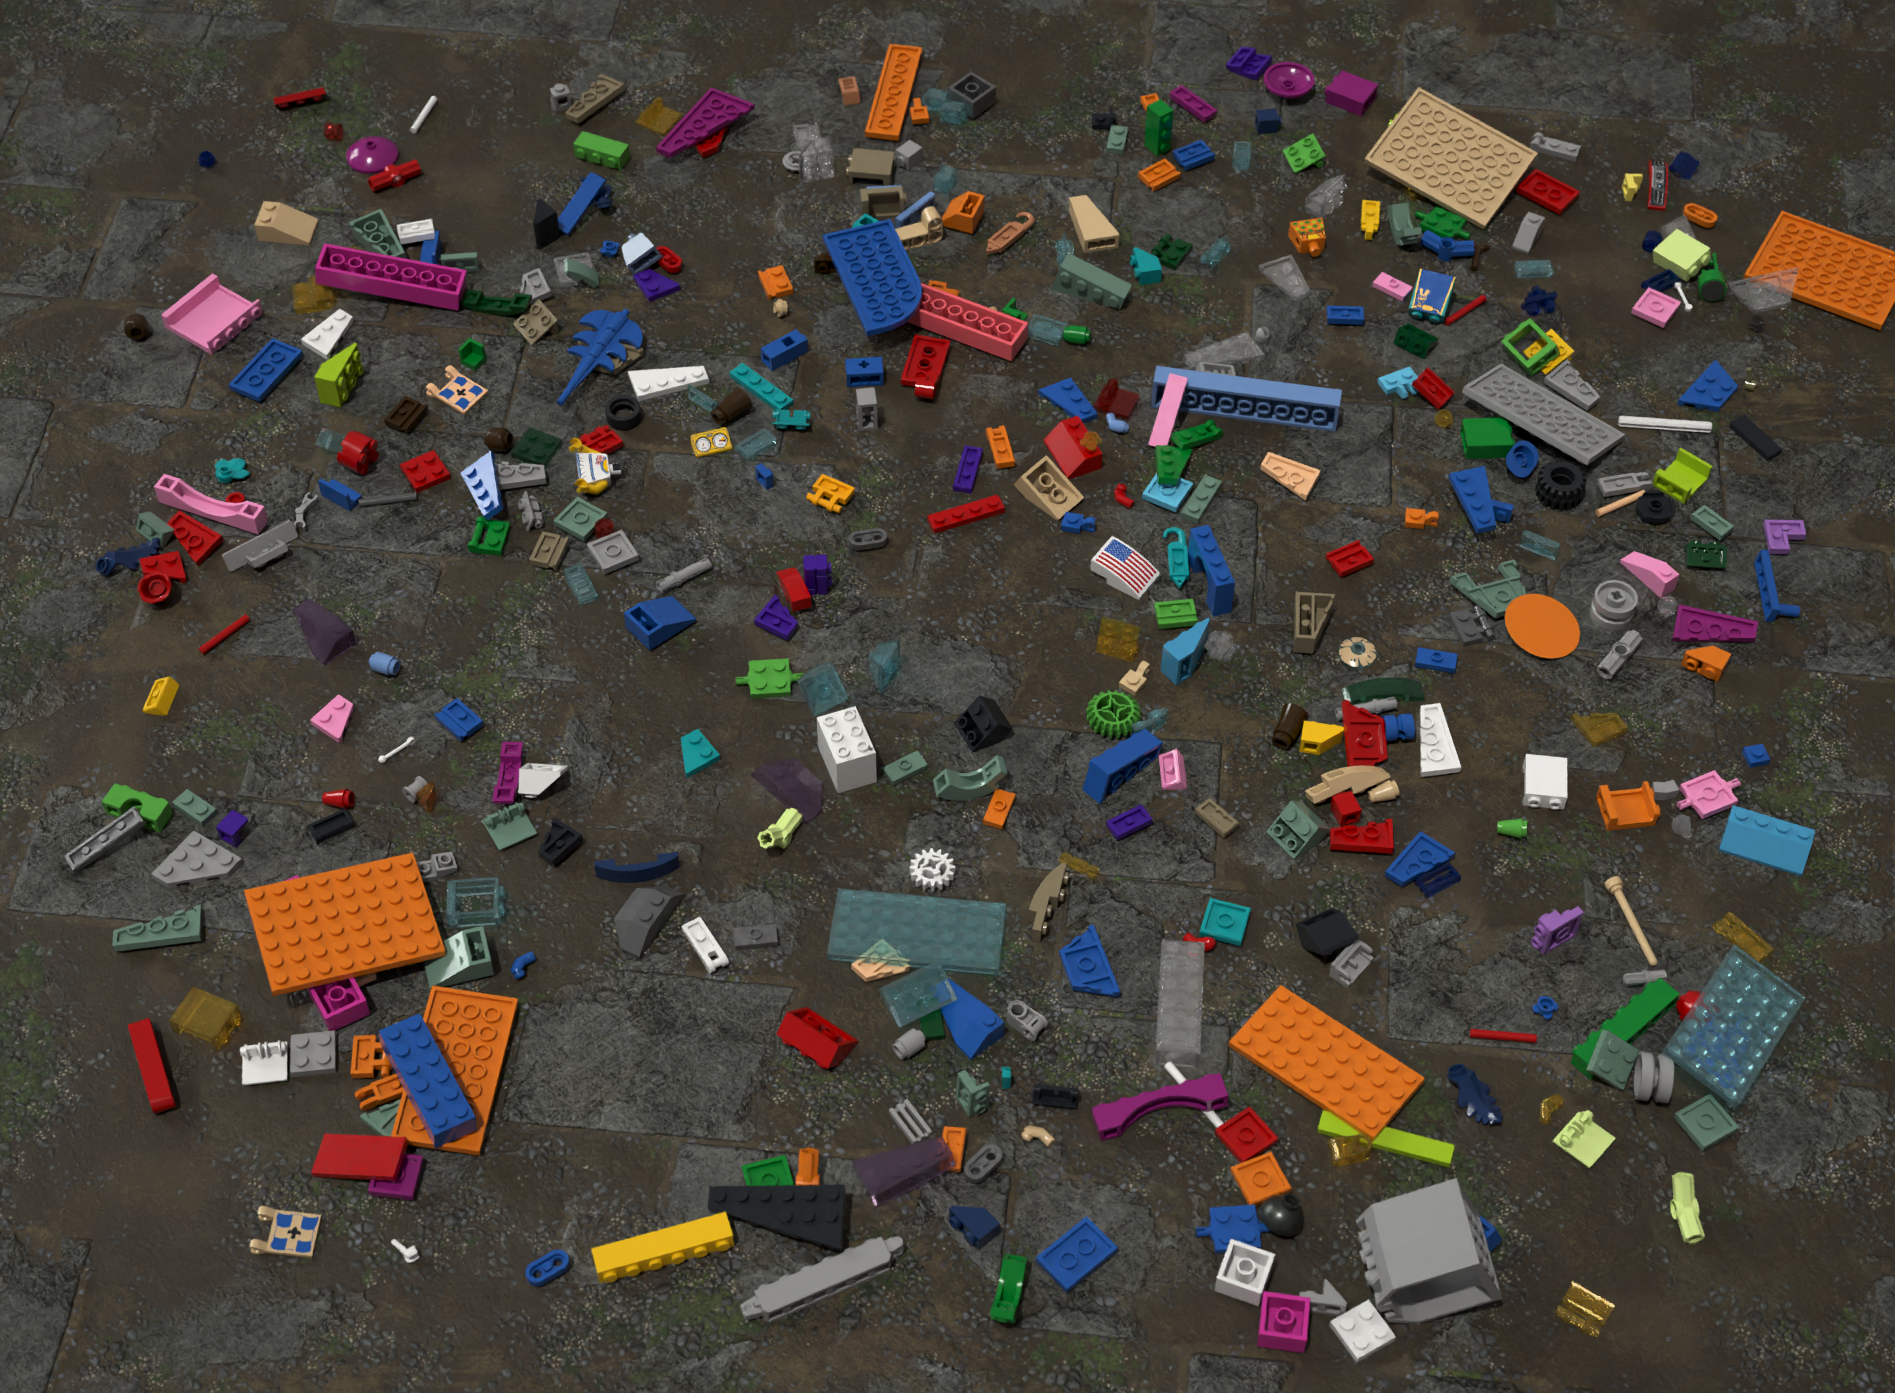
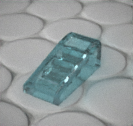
M1234 142L1233 169L1249 170L1251 142Z
M581 563L564 569L565 580L580 605L598 599V595ZM588 591L590 592V593L585 594V595H582V596L580 595V594H583V593L588 592Z

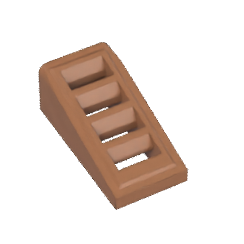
M855 77L838 79L844 105L860 103V94Z

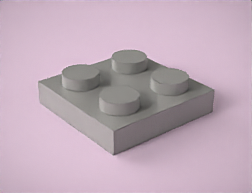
M622 530L587 544L589 552L604 574L639 560L638 553Z
M335 1030L291 1035L290 1074L292 1077L336 1073Z

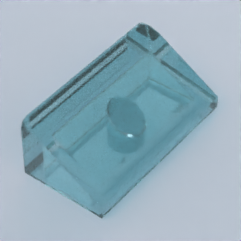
M687 385L689 399L707 411L711 412L719 404L692 385Z

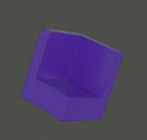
M231 810L216 826L219 838L236 848L241 843L238 832L248 823V818Z

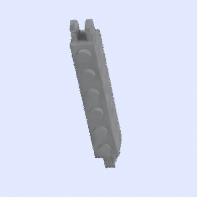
M897 1236L887 1240H883L882 1237L871 1238L858 1247L847 1248L837 1256L826 1257L816 1265L805 1266L795 1274L784 1275L774 1283L763 1284L754 1291V1297L740 1305L741 1312L745 1320L762 1316L764 1321L771 1323L890 1271L891 1260L902 1255L904 1251L903 1239Z

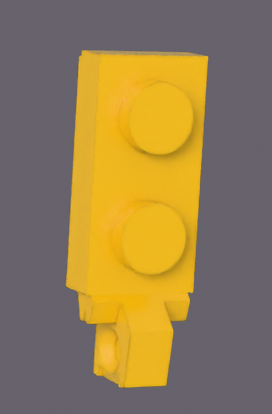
M1362 200L1361 230L1365 231V240H1372L1373 232L1378 230L1380 201Z

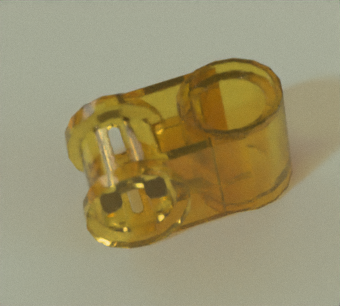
M1365 1134L1330 1139L1327 1142V1147L1331 1150L1333 1157L1331 1159L1332 1165L1340 1167L1347 1164L1366 1162L1371 1155L1372 1141L1370 1137ZM1357 1147H1363V1148H1365V1149H1364V1150H1360V1149H1358Z

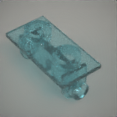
M1065 234L1056 242L1055 246L1059 268L1068 253L1074 255V244L1071 240H1066Z
M1225 235L1223 238L1217 239L1209 248L1210 250L1200 255V262L1203 264L1208 263L1210 269L1215 267L1232 250L1228 236Z

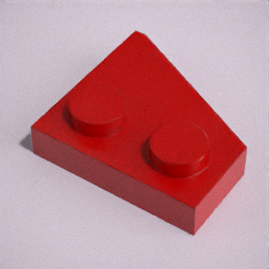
M179 551L139 559L143 576L163 572L172 579H179L180 583H187Z

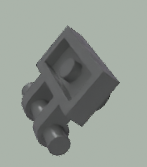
M1479 605L1473 608L1475 614H1471L1469 609L1449 613V619L1463 647L1482 643V636L1485 635L1489 640L1495 638L1494 628L1488 622L1485 610H1482ZM1480 622L1482 627H1477L1476 623Z

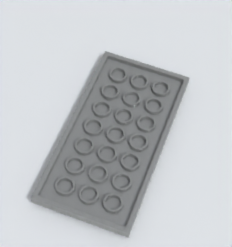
M1499 364L1464 386L1462 391L1469 399L1479 402L1485 408L1498 413L1500 417L1510 420L1516 426L1524 428L1531 435L1543 439L1547 444L1555 446L1564 454L1574 457L1582 464H1590L1620 443L1625 436L1624 433L1503 364Z

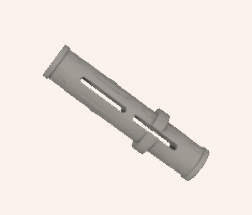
M706 557L678 572L674 571L666 578L657 581L656 587L660 593H663L672 587L681 586V583L712 569L711 562Z
M1395 697L1380 700L1372 699L1370 702L1354 706L1362 707L1371 714L1378 715L1380 712L1397 709V702ZM1342 707L1336 708V718L1338 721L1343 720Z

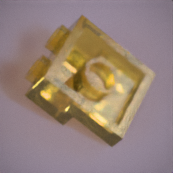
M309 276V282L291 285L295 314L332 309L331 302L334 301L332 290L329 291L332 287L316 284L315 276Z

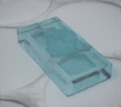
M1550 260L1514 262L1517 278L1552 277L1553 275Z
M763 428L737 444L735 450L748 461L777 443L776 437Z
M1524 530L1519 547L1556 560L1561 543Z

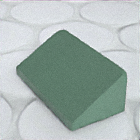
M150 511L141 513L138 516L136 531L150 541L155 537L160 538L159 548L163 549L172 536L174 529Z

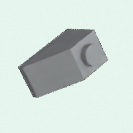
M1528 212L1520 225L1512 249L1529 254L1542 233L1545 217Z

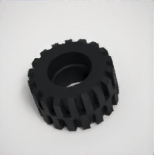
M1555 460V462L1550 461L1547 465L1544 464L1539 471L1535 494L1540 502H1544L1543 505L1546 507L1550 506L1551 509L1556 508L1561 511L1563 509L1570 510L1571 507L1575 508L1577 504H1580L1587 478L1584 471H1581V468L1575 466L1572 462L1568 463L1565 460L1563 462Z

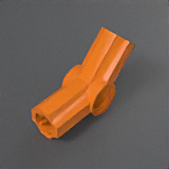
M814 1148L799 1150L796 1185H820V1174H818L819 1150Z

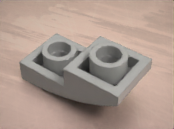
M452 852L431 855V860L416 862L423 883L442 878L457 871L458 868Z

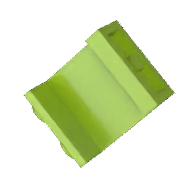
M1679 448L1675 461L1665 471L1659 469L1655 473L1653 486L1685 504L1709 479L1713 466L1690 452Z

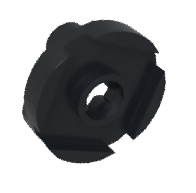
M1649 490L1638 497L1635 508L1643 523H1669L1675 511V502L1671 497L1664 496V492Z

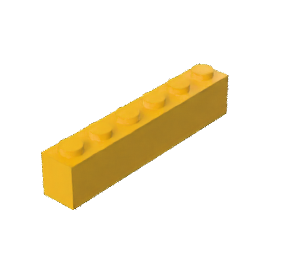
M723 1212L595 1247L591 1250L599 1283H610L621 1277L636 1276L646 1270H657L664 1265L679 1264L693 1257L701 1258L711 1252L726 1251L734 1246V1240L727 1214Z

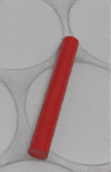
M1481 295L1444 320L1445 325L1449 326L1487 300L1486 296Z
M246 614L198 648L199 652L204 655L249 622V617Z
M1470 1029L1469 1034L1470 1038L1536 1043L1537 1034Z

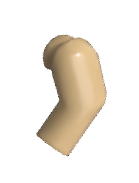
M1029 1125L1024 1128L1025 1130L1021 1134L1022 1138L1026 1141H1032L1033 1137L1040 1139L1048 1148L1056 1141L1042 1127Z

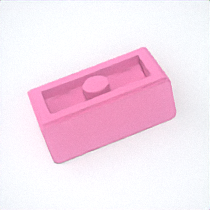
M1177 749L1159 755L1162 789H1186L1187 783L1183 755Z

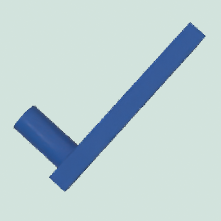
M1761 549L1754 560V566L1765 621L1773 622L1777 615L1798 617L1800 614L1799 606L1779 603L1769 550Z

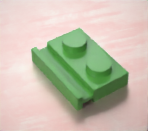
M1193 599L1154 602L1159 629L1194 626L1198 622Z

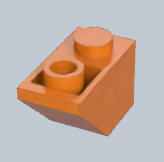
M1715 646L1686 650L1681 666L1718 682L1728 665L1731 653Z

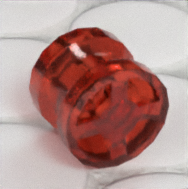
M326 122L324 137L340 141L343 136V125Z
M601 518L596 521V538L600 539L615 532L612 520Z

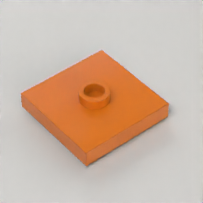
M1272 1152L1232 1166L1230 1169L1248 1205L1257 1206L1262 1204L1269 1196L1291 1193L1292 1188Z

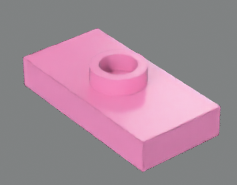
M1383 272L1373 281L1372 287L1402 302L1413 290L1412 286Z

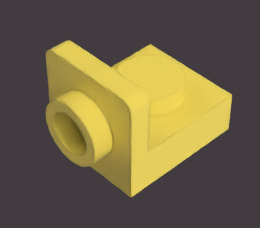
M1625 174L1622 184L1625 201H1632L1634 194L1637 193V189H1640L1643 179L1642 174Z

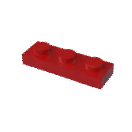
M324 87L276 97L273 98L275 106H279V108L288 107L289 103L296 102V105L306 103V99L312 98L313 101L323 99L322 96H325Z

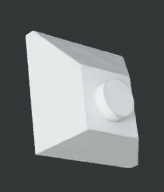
M538 763L525 764L519 769L518 793L524 794V797H537V795L568 770V766Z

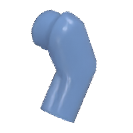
M1114 413L1106 415L1111 431L1117 433L1128 432L1129 425L1127 423L1116 420Z

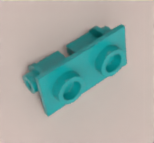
M777 409V411H773V418H776V422H772V424H776V428H788V425H795V429H806V426L811 425V423H807V420H810L811 413L807 412V410H794L793 417H790V410Z

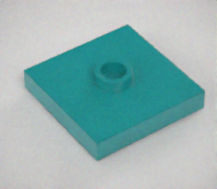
M1209 898L1199 936L1212 937L1218 941L1241 946L1251 908Z

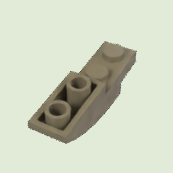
M1061 863L1053 869L1034 894L1028 912V922L1034 923L1032 941L1040 942L1042 934L1046 935L1048 929L1046 918L1051 917L1052 908L1057 909L1059 901L1063 902L1065 889L1062 888L1063 884L1067 885L1069 880V872H1066L1067 863Z

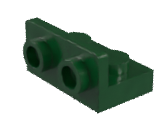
M1407 323L1399 327L1393 343L1424 359L1429 349L1437 345L1439 338Z
M1690 541L1684 547L1686 567L1726 569L1727 545H1721L1720 542L1701 544V541Z

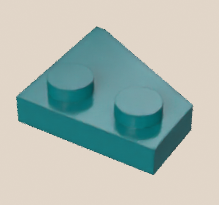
M699 729L681 737L685 775L687 778L720 760L719 753Z

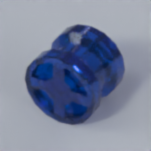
M1655 230L1648 231L1642 242V248L1646 252L1653 253V250L1663 240L1661 233Z

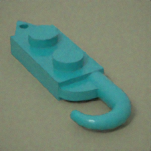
M1171 527L1165 530L1163 538H1166L1169 533H1176L1179 541L1168 545L1169 580H1172L1180 589L1185 581L1189 580L1186 535L1182 529Z

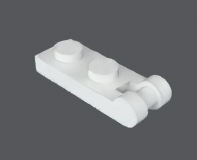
M701 917L681 926L682 932L704 963L709 974L716 971V968L729 964L727 956ZM714 955L717 956V958L714 960L710 959V957Z

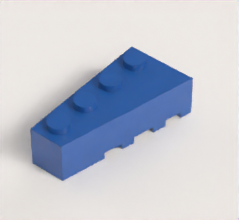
M1146 729L1134 733L1125 741H1120L1115 747L1107 749L1100 756L1093 757L1090 760L1082 790L1101 804L1105 801V795L1109 792L1111 794L1115 793L1118 790L1117 786L1123 780L1128 782L1137 770L1142 771L1158 758L1163 742Z

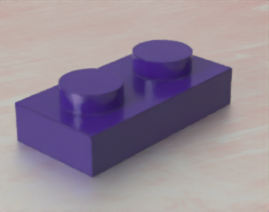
M1141 804L1106 821V827L1118 841L1152 824L1153 819Z

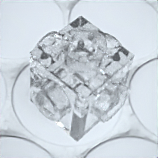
M1226 631L1212 632L1203 645L1208 650L1207 653L1210 657L1224 662H1229L1240 648L1232 640L1233 636Z

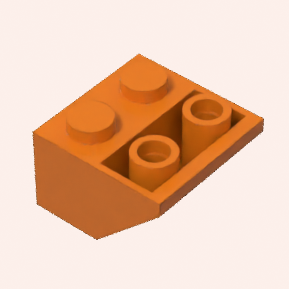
M968 191L951 200L942 217L943 226L973 234L984 213L985 195Z

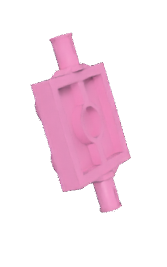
M1714 770L1680 784L1679 790L1686 799L1678 801L1677 807L1679 810L1691 806L1701 819L1729 809L1738 803V799L1732 793V789L1741 786L1740 780L1735 778L1726 782Z

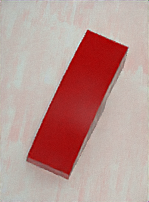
M793 567L777 571L776 575L792 611L812 607L810 593L798 570Z

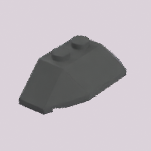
M666 885L636 888L614 918L621 950L640 959L683 899L684 894Z

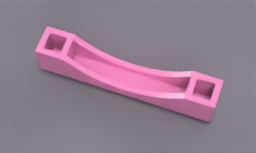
M163 474L154 486L160 503L259 535L268 522L265 507L250 501L242 503L219 501L196 491L181 479L167 474Z

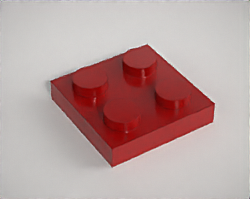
M434 450L399 464L400 470L416 493L451 479L449 471Z
M1250 1106L1216 1128L1214 1133L1240 1163L1257 1157L1278 1143V1137Z

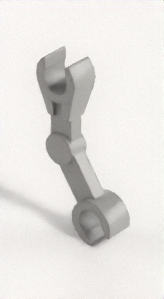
M311 492L304 496L301 506L295 510L296 521L293 525L296 532L299 527H303L304 533L307 531L304 522L305 512L318 503L317 495L311 499Z

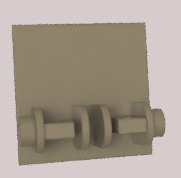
M539 299L513 323L531 345L537 342L547 331L551 333L558 331L557 318Z

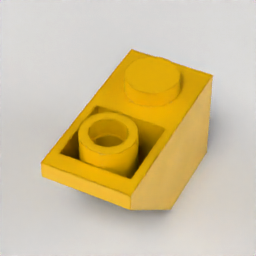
M1304 721L1299 752L1316 755L1326 752L1342 742L1344 727L1317 723L1315 721Z

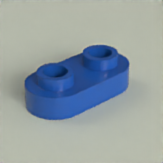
M557 1249L530 1263L525 1270L528 1283L532 1286H542L566 1272L570 1265L568 1254L563 1250ZM557 1262L562 1263L560 1266H555ZM536 1274H541V1277L535 1278L534 1276Z

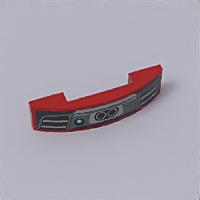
M1649 160L1647 209L1665 211L1668 186L1667 162Z

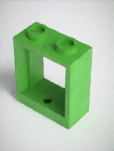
M1531 318L1522 322L1517 329L1507 334L1501 341L1507 353L1531 377L1560 355L1558 346ZM1534 331L1547 345L1529 360H1526L1513 346L1530 332Z

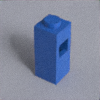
M795 329L762 347L761 361L771 371H774L807 353L808 340L804 334Z

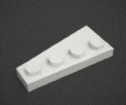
M1441 704L1421 705V777L1460 772L1461 764Z

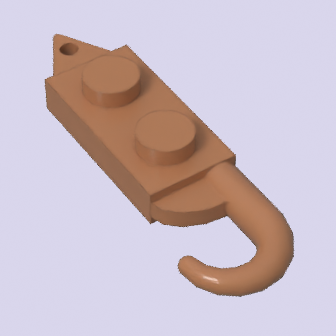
M1028 212L1018 213L1016 215L1017 218L1027 217L1028 221L1024 224L1009 222L987 240V254L1002 253L1034 224V216Z

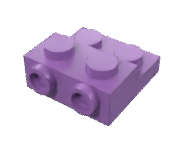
M1576 907L1572 910H1566L1562 915L1557 910L1550 914L1545 913L1539 918L1538 925L1534 927L1535 936L1531 938V944L1545 955L1577 935L1584 912L1579 907Z

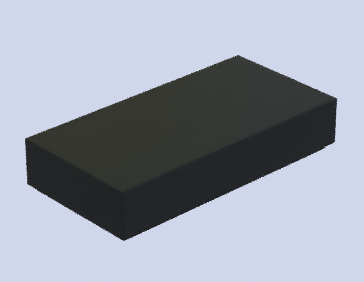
M345 808L307 826L316 844L354 828L355 824Z

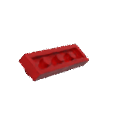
M997 494L927 515V521L933 533L936 534L1005 513V507Z

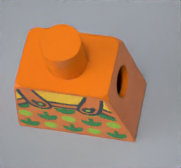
M1322 218L1290 222L1288 236L1299 253L1310 252L1312 257H1316L1324 250L1326 236Z

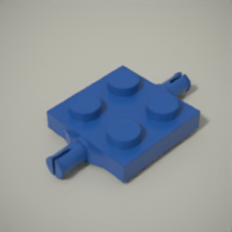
M1255 1205L1209 1208V1227H1196V1237L1210 1236L1214 1244L1215 1254L1226 1253L1231 1239L1261 1249V1232H1272L1264 1223L1259 1222Z

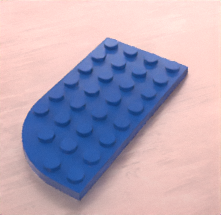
M891 219L822 235L827 251L867 336L894 330L905 324L915 315L922 299L921 282Z

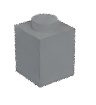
M908 140L896 149V163L908 171L922 161V147L911 140Z

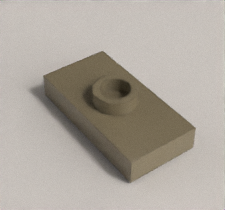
M1208 798L1195 809V814L1223 838L1239 827V822L1211 798Z

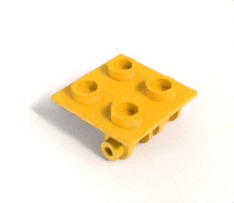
M1552 329L1545 334L1558 346L1560 355L1541 369L1545 375L1566 359L1571 362V354L1574 353V350ZM1539 338L1524 350L1523 353L1530 359L1547 344Z

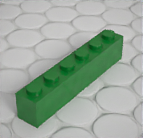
M1660 977L1654 983L1649 982L1640 995L1635 994L1631 998L1629 1005L1620 1007L1613 1019L1610 1020L1608 1018L1605 1020L1598 1032L1593 1031L1583 1045L1578 1044L1573 1049V1057L1570 1064L1589 1080H1592L1595 1075L1586 1069L1602 1030L1610 1031L1631 1045L1676 1005L1680 993Z

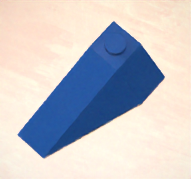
M945 978L931 989L934 999L939 998L940 1010L945 1018L948 1029H950L954 1037L956 1046L970 1060L1004 1036V1022L988 1006L949 978Z

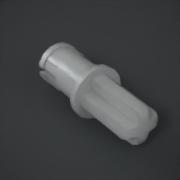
M1644 969L1641 972L1625 973L1622 980L1625 986L1643 985L1645 987L1649 982L1654 983L1659 977L1667 982L1666 979H1663L1667 978V974L1664 969L1657 971H1647Z

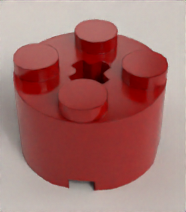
M350 431L341 443V446H343L342 452L338 451V464L358 474L365 475L369 468L368 465L371 462H375L379 456V452L376 451L378 441L358 431Z

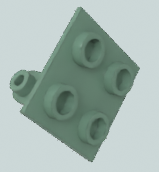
M516 802L508 807L509 809L504 807L502 812L498 810V813L486 815L487 818L482 820L499 851L537 835L536 830L524 812L525 808L522 802L519 804Z

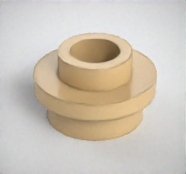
M777 299L773 305L774 313L778 317L787 314V302L782 301V299Z

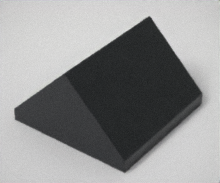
M537 199L533 225L537 250H541L558 240L560 232L557 212L542 199Z

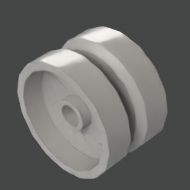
M1608 580L1599 584L1595 590L1590 608L1592 620L1598 626L1612 631L1628 627L1633 620L1634 611L1636 610L1638 602L1637 593L1632 586L1623 581Z
M1638 1052L1633 1078L1635 1100L1648 1101L1652 1095L1657 1103H1669L1674 1081L1673 1056L1660 1053L1655 1059L1651 1052Z

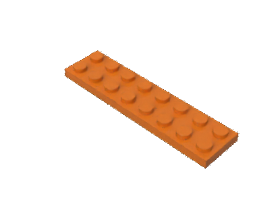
M889 44L867 122L865 137L899 141L922 55V47Z

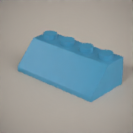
M1733 805L1726 822L1719 851L1802 876L1815 830Z

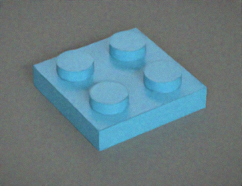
M1156 473L1142 493V499L1176 513L1193 489V483L1180 478L1177 485L1161 484L1157 481Z

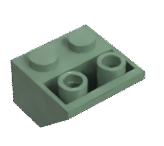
M1291 800L1266 832L1293 859H1297L1317 846L1330 828L1303 802Z

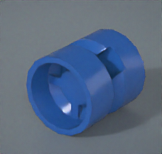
M1411 713L1399 714L1398 717L1395 715L1382 716L1384 718L1386 742L1396 741L1398 738L1401 740L1414 739L1415 725Z

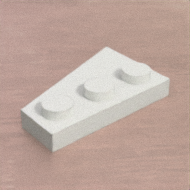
M341 309L337 310L301 339L302 345L329 360L331 357L330 353L333 349L337 348L338 341L341 337L345 336L353 324V316Z

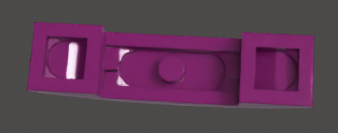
M502 742L501 764L492 803L514 804L519 788V769L522 767L523 742Z

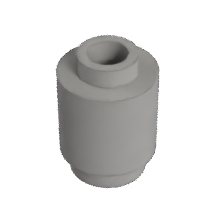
M911 1029L896 1039L892 1048L900 1059L909 1058L925 1047L926 1038L920 1030Z

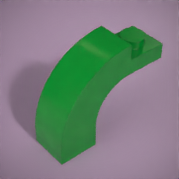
M1005 1253L1002 1260L996 1297L991 1307V1319L1015 1323L1028 1257Z

